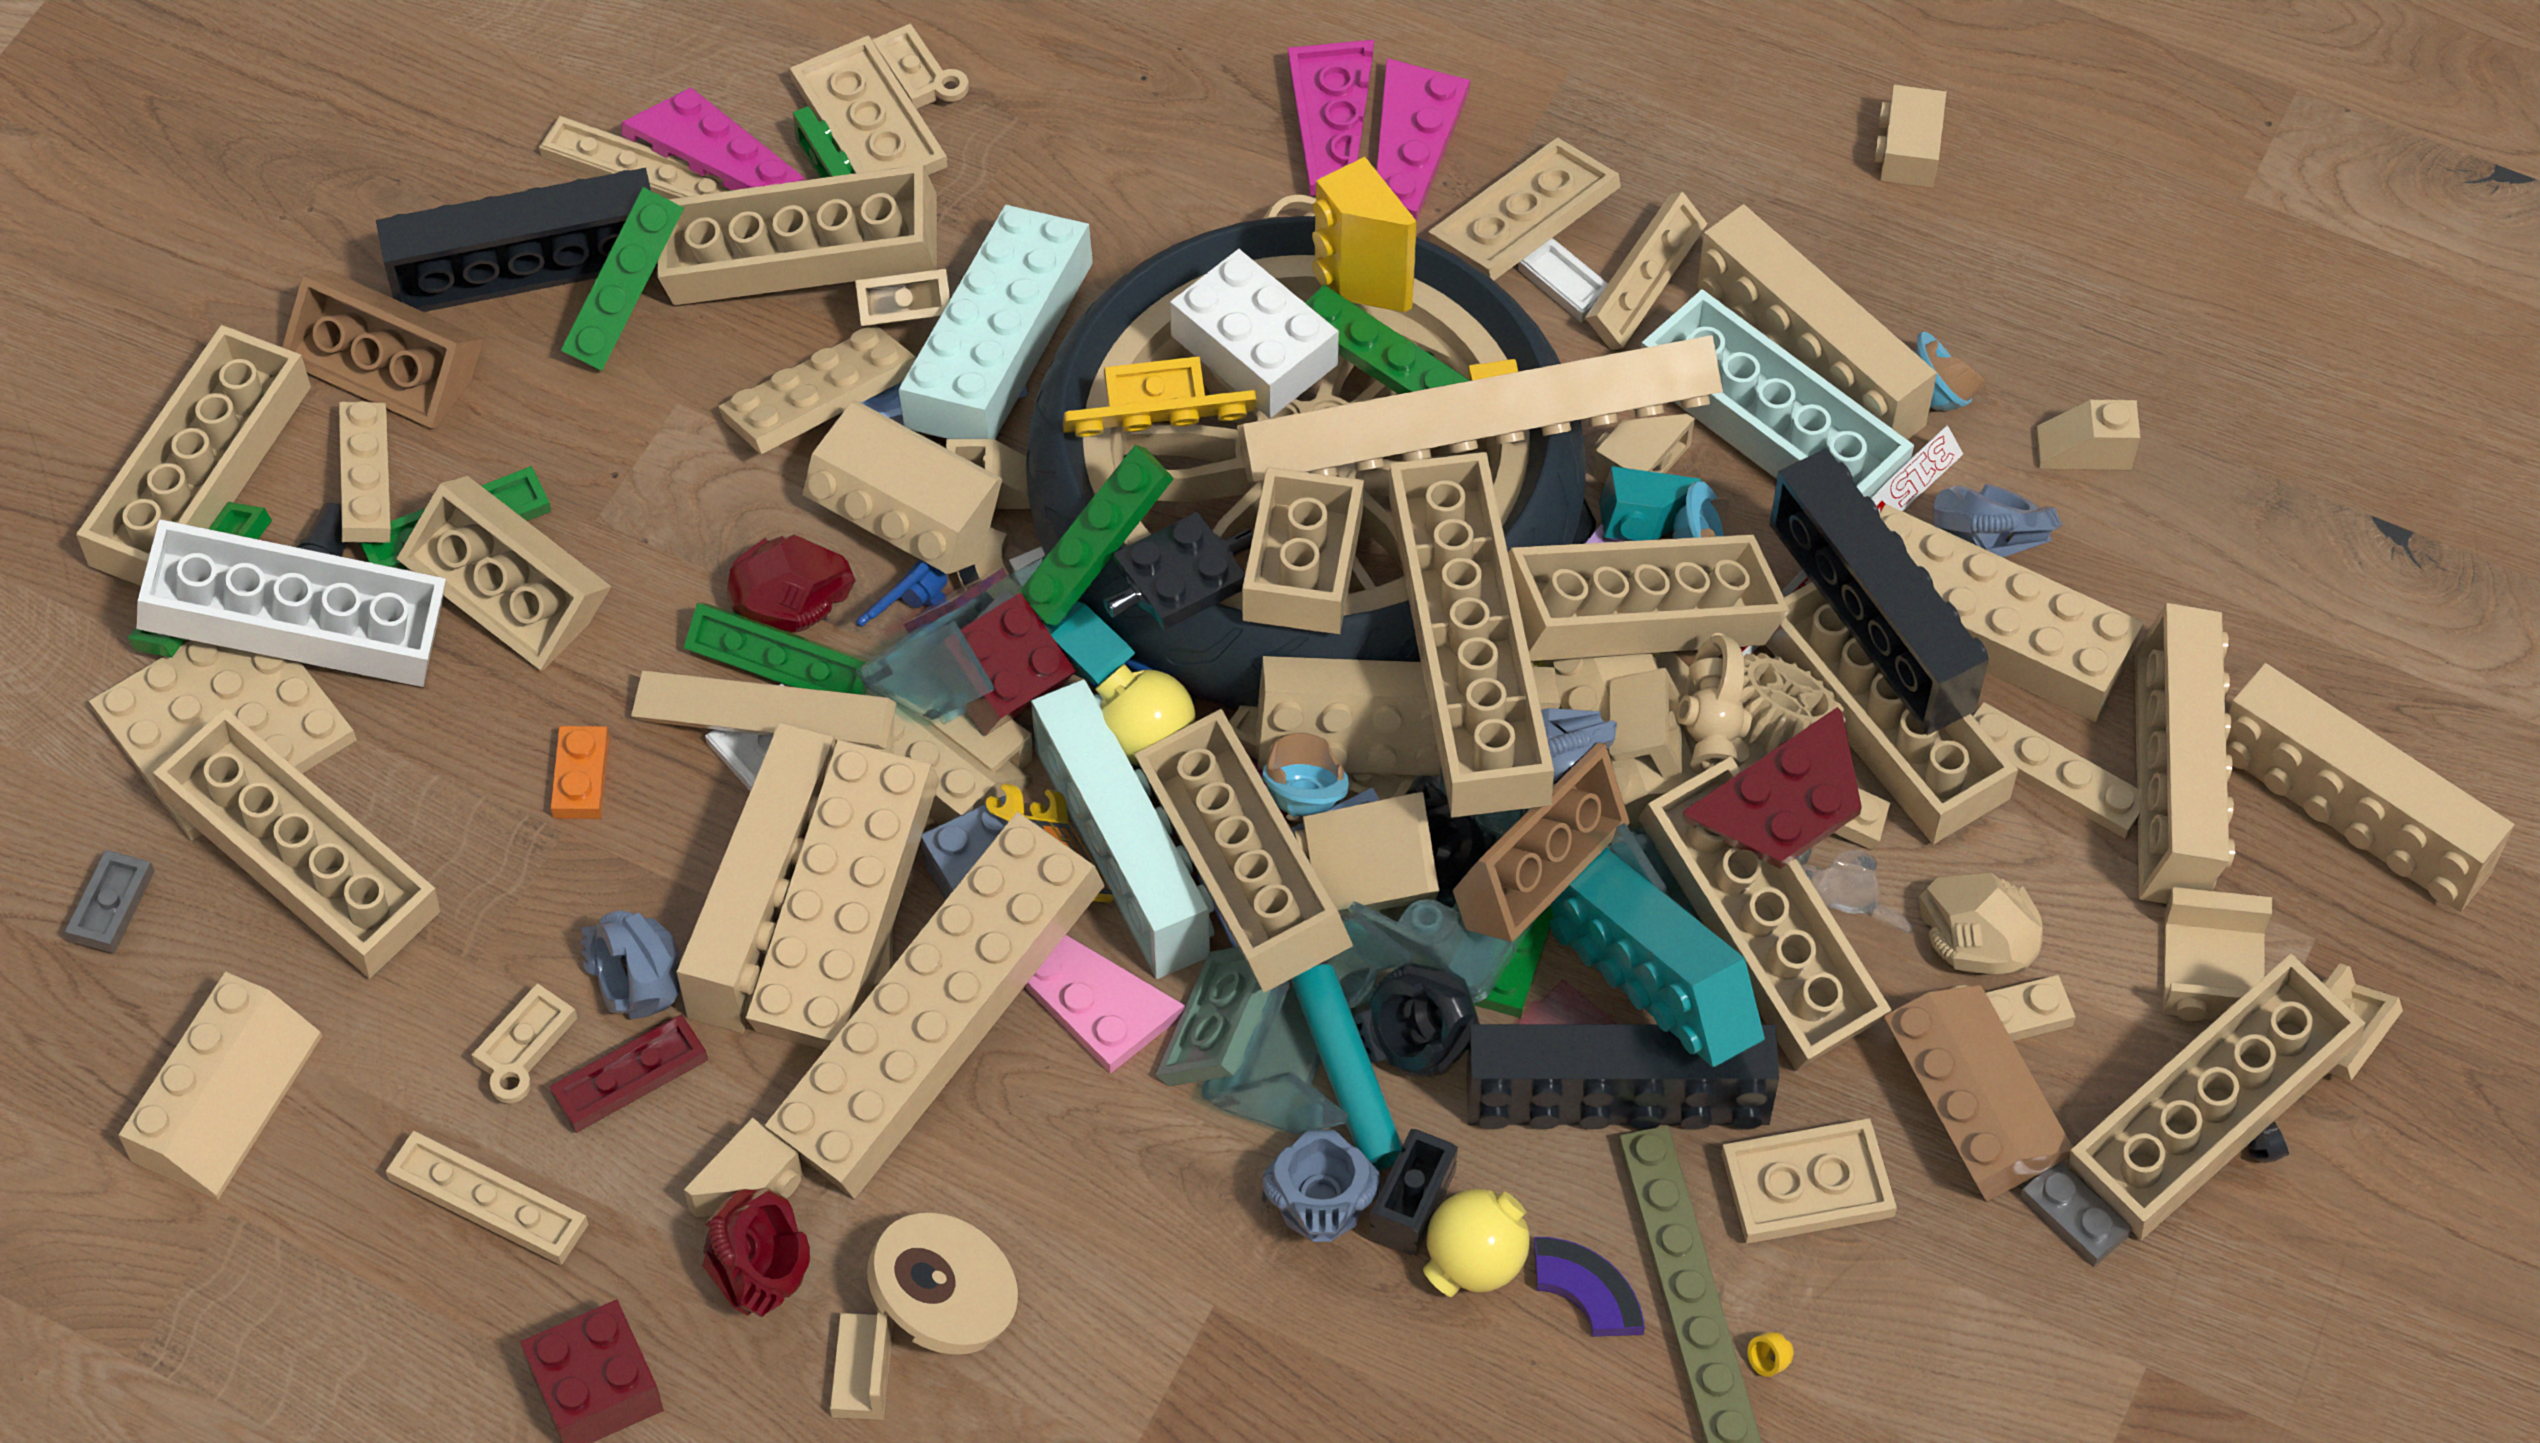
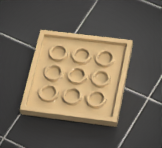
M193 640L180 646L172 658L163 656L89 700L95 715L190 841L203 834L161 798L153 772L222 709L227 708L302 774L357 741L352 727L301 662Z

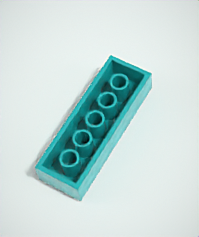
M1605 848L1550 904L1554 916L1550 920V926L1557 941L1562 946L1569 945L1576 951L1587 967L1593 966L1601 972L1606 982L1612 988L1618 987L1626 993L1638 1010L1645 1009L1654 1017L1656 1023L1664 1032L1671 1031L1677 1036L1690 1054L1697 1053L1712 1067H1715L1765 1040L1745 957L1608 848Z

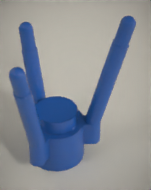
M919 559L895 587L856 620L857 625L864 626L871 619H874L886 610L899 597H902L907 604L915 608L928 605L929 609L927 611L946 602L947 597L941 592L948 582L946 574ZM941 607L925 614L905 661L907 665L911 666L915 663L937 612Z

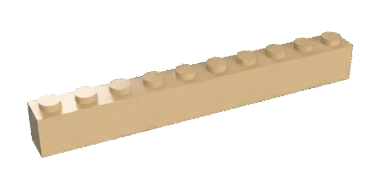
M1713 335L1256 421L1237 425L1247 481H1260L1261 488L1263 489L1267 467L1337 476L1336 466L1355 463L1356 472L1384 467L1383 457L1401 454L1403 462L1431 458L1430 448L1448 445L1450 454L1478 449L1477 439L1495 436L1496 445L1525 440L1523 430L1537 427L1542 428L1543 436L1571 431L1570 421L1588 418L1589 427L1618 422L1616 412L1634 409L1636 418L1664 413L1663 403L1678 400L1681 402L1682 409L1710 404L1709 395L1723 392Z

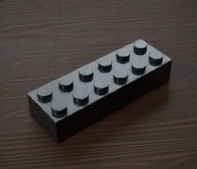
M646 167L377 219L376 225L382 257L393 299L420 311L428 312L597 278L642 187L651 190Z
M1825 448L1779 470L1769 523L1770 527L1927 736L1975 712L1989 661L1984 644L1977 637L1972 638L1962 625L1955 606L1949 601L1945 602L1934 588L1928 571L1924 567L1916 565L1907 553L1901 536L1896 531H1890L1880 518L1875 502L1869 496L1864 497L1854 484L1848 467L1843 462H1837L1830 451Z
M1470 1024L1466 1070L1468 1125H1480L1487 1129H1501L1508 1125H1531L1537 1129H1552L1558 1125H1581L1587 1129H1603L1609 1125H1632L1634 1128L1643 1130L1653 1129L1659 1125H1682L1692 1130L1704 1129L1710 1125H1733L1735 1128L1742 1130L1755 1129L1761 1125H1770L1779 1082L1776 1025H1762L1765 1040L1712 1067L1697 1053L1690 1054L1677 1036L1671 1031L1664 1032L1658 1024Z

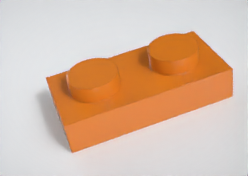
M559 726L551 800L553 818L602 819L610 737L607 726Z

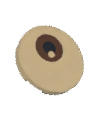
M917 1213L905 1216L895 1221L883 1232L869 1256L867 1267L868 1284L878 1309L883 1315L888 1313L901 1328L914 1336L912 1342L924 1348L940 1353L957 1355L980 1351L987 1344L997 1339L1014 1317L1018 1303V1288L1009 1261L1000 1248L987 1235L973 1225L956 1217L939 1213Z

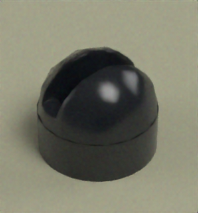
M2275 1121L2247 1145L2250 1148V1156L2263 1163L2275 1162L2289 1156L2288 1147Z

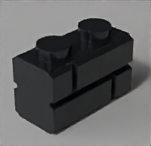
M1410 1129L1402 1146V1152L1399 1153L1371 1211L1369 1237L1407 1254L1417 1256L1427 1234L1430 1220L1440 1206L1456 1172L1457 1146L1418 1129Z

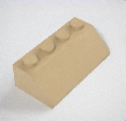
M853 401L812 453L802 495L940 571L950 574L981 562L1002 478L866 405Z
M469 476L439 484L397 557V560L413 572L446 578L443 594L446 598L540 671L546 669L590 624L612 587Z
M1652 653L1543 660L1545 667H1555L1562 709L1600 711V716L1605 722L1610 721V681L1658 669ZM1683 728L1682 773L1663 777L1650 754L1620 761H1614L1609 754L1630 824L1620 833L1621 836L1642 826L1638 817L1648 803L1699 775L1690 766L1693 752Z
M225 971L119 1133L120 1140L130 1161L219 1200L322 1038L321 1031L270 990Z

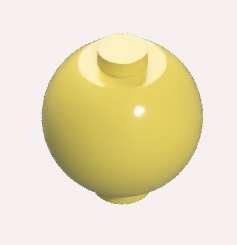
M1123 664L1095 688L1103 698L1100 708L1104 721L1115 734L1130 764L1140 766L1135 757L1137 752L1195 723V709L1189 693L1179 681L1166 673L1157 670L1131 672Z
M1470 1189L1452 1195L1438 1207L1430 1220L1426 1243L1431 1260L1423 1267L1424 1274L1437 1289L1449 1297H1453L1461 1288L1480 1293L1493 1291L1506 1285L1520 1272L1528 1256L1530 1245L1529 1230L1525 1220L1522 1218L1526 1214V1210L1511 1194L1505 1191L1498 1195L1491 1190Z

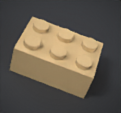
M1267 467L1243 583V621L1340 634L1363 514L1364 480Z

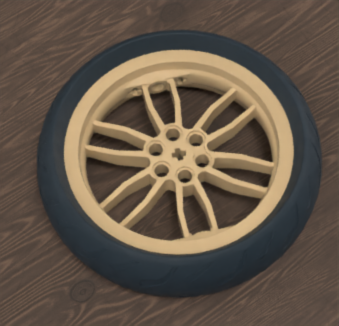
M1315 216L1274 217L1241 222L1211 230L1174 244L1146 259L1133 268L1129 274L1119 278L1088 307L1072 326L1056 351L1055 358L1043 379L1036 398L1029 428L1026 456L1027 494L1035 530L1045 557L1122 462L1124 455H1127L1134 445L1146 448L1152 455L1192 457L1215 462L1189 469L1167 470L1174 480L1157 501L1192 502L1244 495L1220 519L1213 529V533L1226 539L1247 527L1251 530L1255 528L1262 494L1261 482L1247 481L1238 429L1196 424L1188 426H1172L1170 424L1152 425L1147 430L1126 432L1123 430V426L1104 428V433L1097 436L1077 437L1075 432L1064 433L1063 417L1064 412L1108 407L1104 378L1105 367L1196 357L1171 336L1170 301L1238 249L1306 303L1322 287L1312 269V261L1315 260V244L1312 238V233L1315 231ZM1416 237L1412 309L1406 312H1399L1353 303L1468 380V367L1474 364L1516 359L1519 372L1561 364L1555 350L1539 326L1512 296L1489 276L1459 256ZM1338 355V365L1325 375L1315 399L1311 401L1294 399L1272 418L1397 395V393L1376 380L1351 403L1339 398L1342 385L1354 365ZM1200 360L1203 383L1211 395L1237 392ZM1254 407L1253 411L1246 412V417L1234 421L1241 425L1269 418L1258 408ZM1581 419L1570 421L1571 431L1543 436L1542 428L1537 427L1523 430L1525 440L1496 445L1495 436L1477 439L1478 449L1457 452L1487 453L1507 552L1514 547L1572 544L1579 524L1585 494L1586 457ZM1448 445L1430 448L1431 455L1450 454ZM1402 455L1383 457L1384 467L1356 472L1355 463L1336 466L1337 477L1364 480L1363 514L1360 529L1386 549L1403 571L1393 517L1369 495L1389 496L1390 463L1401 461ZM1140 521L1117 551L1151 535V533ZM1113 556L1077 600L1086 604L1135 652L1131 657L1133 660L1153 670L1174 677L1184 686L1189 694L1234 709H1239L1240 706L1258 707L1263 656L1421 662L1404 576L1376 587L1356 556L1354 557L1349 588L1353 593L1347 595L1340 634L1243 621V591L1165 630L1161 628L1150 613L1137 605L1112 618L1104 606L1103 599L1128 588L1126 580L1114 566Z

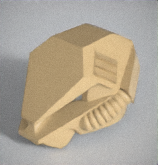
M1993 873L1937 877L1918 897L1921 918L1924 923L1931 926L1929 938L1933 948L1955 970L1976 974L2021 973L2039 955L2043 942L2042 919L2024 886L2021 888L2016 887L2005 879L1998 878Z

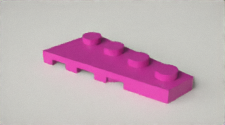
M1374 39L1288 48V65L1310 196L1316 195V180L1359 160L1374 54Z
M1387 58L1377 172L1417 221L1469 94L1470 80Z
M691 87L622 122L623 137L633 142L641 138L652 144V151L666 158L673 154L689 162V169L702 176L705 174L716 175L723 179V186L730 190L804 181V177Z

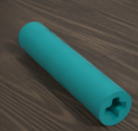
M1330 964L1314 966L1292 979L1293 988L1354 1146L1364 1154L1378 1171L1394 1165L1399 1153L1402 1152V1141L1334 967Z

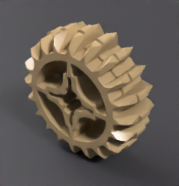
M1759 653L1757 656L1746 654L1743 657L1744 684L1740 701L1743 708L1752 715L1751 726L1745 737L1750 741V745L1759 746L1764 750L1765 754L1773 751L1836 707L1843 713V706L1836 701L1834 692L1826 690L1824 681H1818L1812 677L1811 671L1805 672L1798 668L1796 662L1789 664L1784 662L1780 656L1771 659L1764 653Z

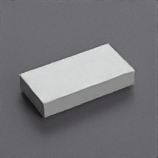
M1553 238L1518 263V271L1581 323L1586 320V315L1608 285L1607 282Z

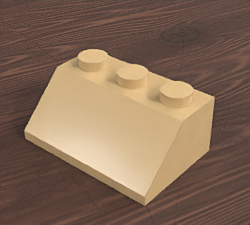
M927 696L894 700L896 706L894 711L893 754L932 764L938 776L939 784L928 816L938 824H945L985 805L986 799L990 796L1000 798L1006 795L1000 787L1003 783L1015 785L1020 791L1031 783V777L1009 760L996 772L988 770L924 719V712L934 705L935 702Z

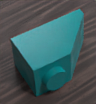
M1611 466L1599 499L1605 538L1643 541L1657 540L1673 530L1675 516L1686 505L1688 488L1694 482H1701V478Z
M1077 601L1057 626L1043 623L1076 670L1073 675L1100 685L1135 654L1131 647L1084 603Z

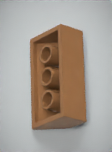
M327 271L302 276L282 348L301 354L307 373L371 402L386 403L387 409L432 429L439 425L472 381L484 338L335 272Z
M1597 743L1553 786L1552 805L1531 808L1476 862L1454 888L1453 893L1466 930L1513 942L1630 824L1606 744Z
M1981 985L1927 992L1884 1016L1986 1202L2070 1158V1151L2073 1146Z

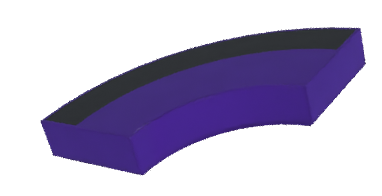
M1534 1237L1537 1291L1555 1293L1573 1302L1585 1315L1590 1325L1592 1337L1644 1335V1319L1638 1299L1627 1280L1609 1261L1596 1252L1574 1242L1551 1237Z

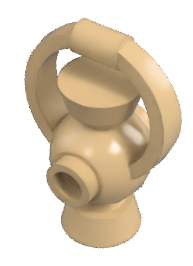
M1714 633L1698 648V653L1689 667L1684 697L1681 699L1677 710L1679 724L1685 725L1688 733L1698 742L1695 745L1690 766L1692 770L1699 774L1732 756L1739 767L1740 762L1735 746L1731 741L1735 740L1736 737L1744 738L1749 732L1752 721L1751 713L1743 708L1740 701L1744 684V659L1741 648L1734 639L1722 633ZM1721 653L1723 654V658H1717Z

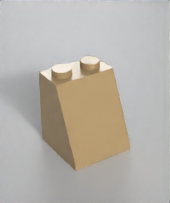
M1423 792L1303 816V829L1295 830V838L1340 916L1435 901L1439 887Z

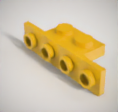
M1199 356L1110 366L1104 368L1108 407L1064 412L1063 431L1064 433L1075 432L1077 437H1093L1104 433V428L1123 426V430L1126 432L1143 431L1151 428V423L1170 421L1172 426H1188L1198 423L1199 417L1218 415L1220 421H1233L1246 417V412L1254 410L1256 393L1255 390L1205 396Z

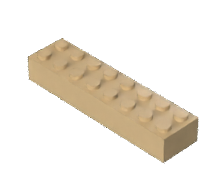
M1481 452L1390 463L1389 501L1451 818L1552 805L1554 768L1487 453Z
M1017 811L767 1121L765 1127L798 1151L801 1160L855 1199L1105 886L1095 865Z

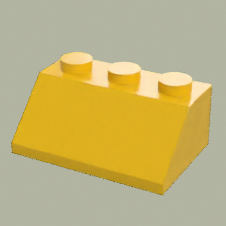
M1366 157L1316 180V202L1313 203L1315 231L1312 233L1315 244V260L1312 261V269L1319 283L1322 286L1328 285L1330 289L1352 303L1399 312H1406L1412 309L1417 221Z

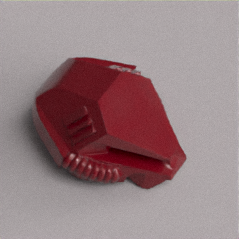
M795 534L785 538L780 536L773 540H767L765 537L740 555L732 564L727 584V597L735 614L789 633L807 630L816 623H819L820 620H823L824 617H827L832 610L833 602H843L847 599L856 579L849 562L838 553Z
M769 1188L758 1190L743 1189L723 1201L704 1224L709 1227L703 1250L705 1257L702 1266L734 1309L747 1316L754 1313L759 1317H764L765 1314L784 1302V1298L793 1295L801 1286L810 1262V1246L807 1236L801 1231L798 1232L794 1212L789 1201Z

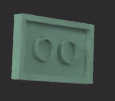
M1239 947L1209 952L1155 1075L1166 1085L1175 1086L1235 1076L1236 1071L1243 1064L1245 1059L1244 1052L1254 1029L1262 1020V1010L1271 990L1263 993Z

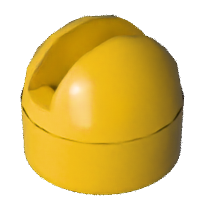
M1767 1332L1753 1338L1749 1342L1747 1354L1753 1369L1762 1376L1770 1377L1784 1371L1792 1363L1794 1350L1791 1342L1786 1340L1783 1334ZM1775 1354L1776 1359L1773 1362L1770 1357Z

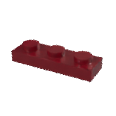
M681 1014L549 1087L554 1100L575 1133L705 1063L708 1061V1056L705 1048Z

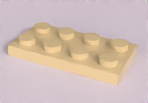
M869 35L790 67L791 80L813 111L817 120H825L833 136V145L837 152L843 150L846 153L853 174L923 164L927 174L930 175L948 167L946 154Z
M1557 137L1429 230L1430 242L1459 256L1495 281L1621 187L1619 173Z
M877 325L871 328H863L853 333L850 339L832 348H824L815 352L811 359L793 368H786L776 372L770 380L752 389H744L737 392L731 400L718 407L723 421L762 455L845 411L851 402L858 401L862 403L904 381L916 360V356Z

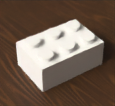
M1240 249L1236 250L1170 301L1171 336L1193 355L1199 356L1206 366L1237 392L1255 390V407L1269 419L1338 365L1339 331Z

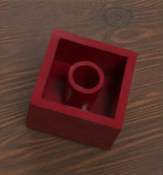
M1021 592L944 639L930 657L984 736H987L1031 708V700L1059 690L1076 672Z
M618 1299L520 1341L528 1368L562 1443H593L664 1411L656 1382Z

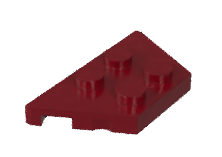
M1836 707L1685 809L1682 819L1693 828L1699 825L1722 836L1723 842L1739 850L1752 851L1757 855L1758 859L1779 869L1802 855L1861 814L1862 805L1842 711Z

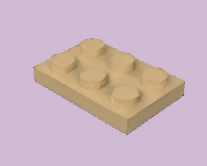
M1870 1118L1723 1144L1721 1155L1746 1244L1895 1217L1896 1203Z

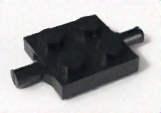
M1195 512L1113 553L1114 566L1126 580L1128 588L1103 599L1107 612L1114 618L1116 615L1137 605L1150 613L1161 628L1165 630L1243 591L1245 572L1235 561L1234 556L1251 548L1253 531L1247 527L1223 539L1213 533L1199 513Z

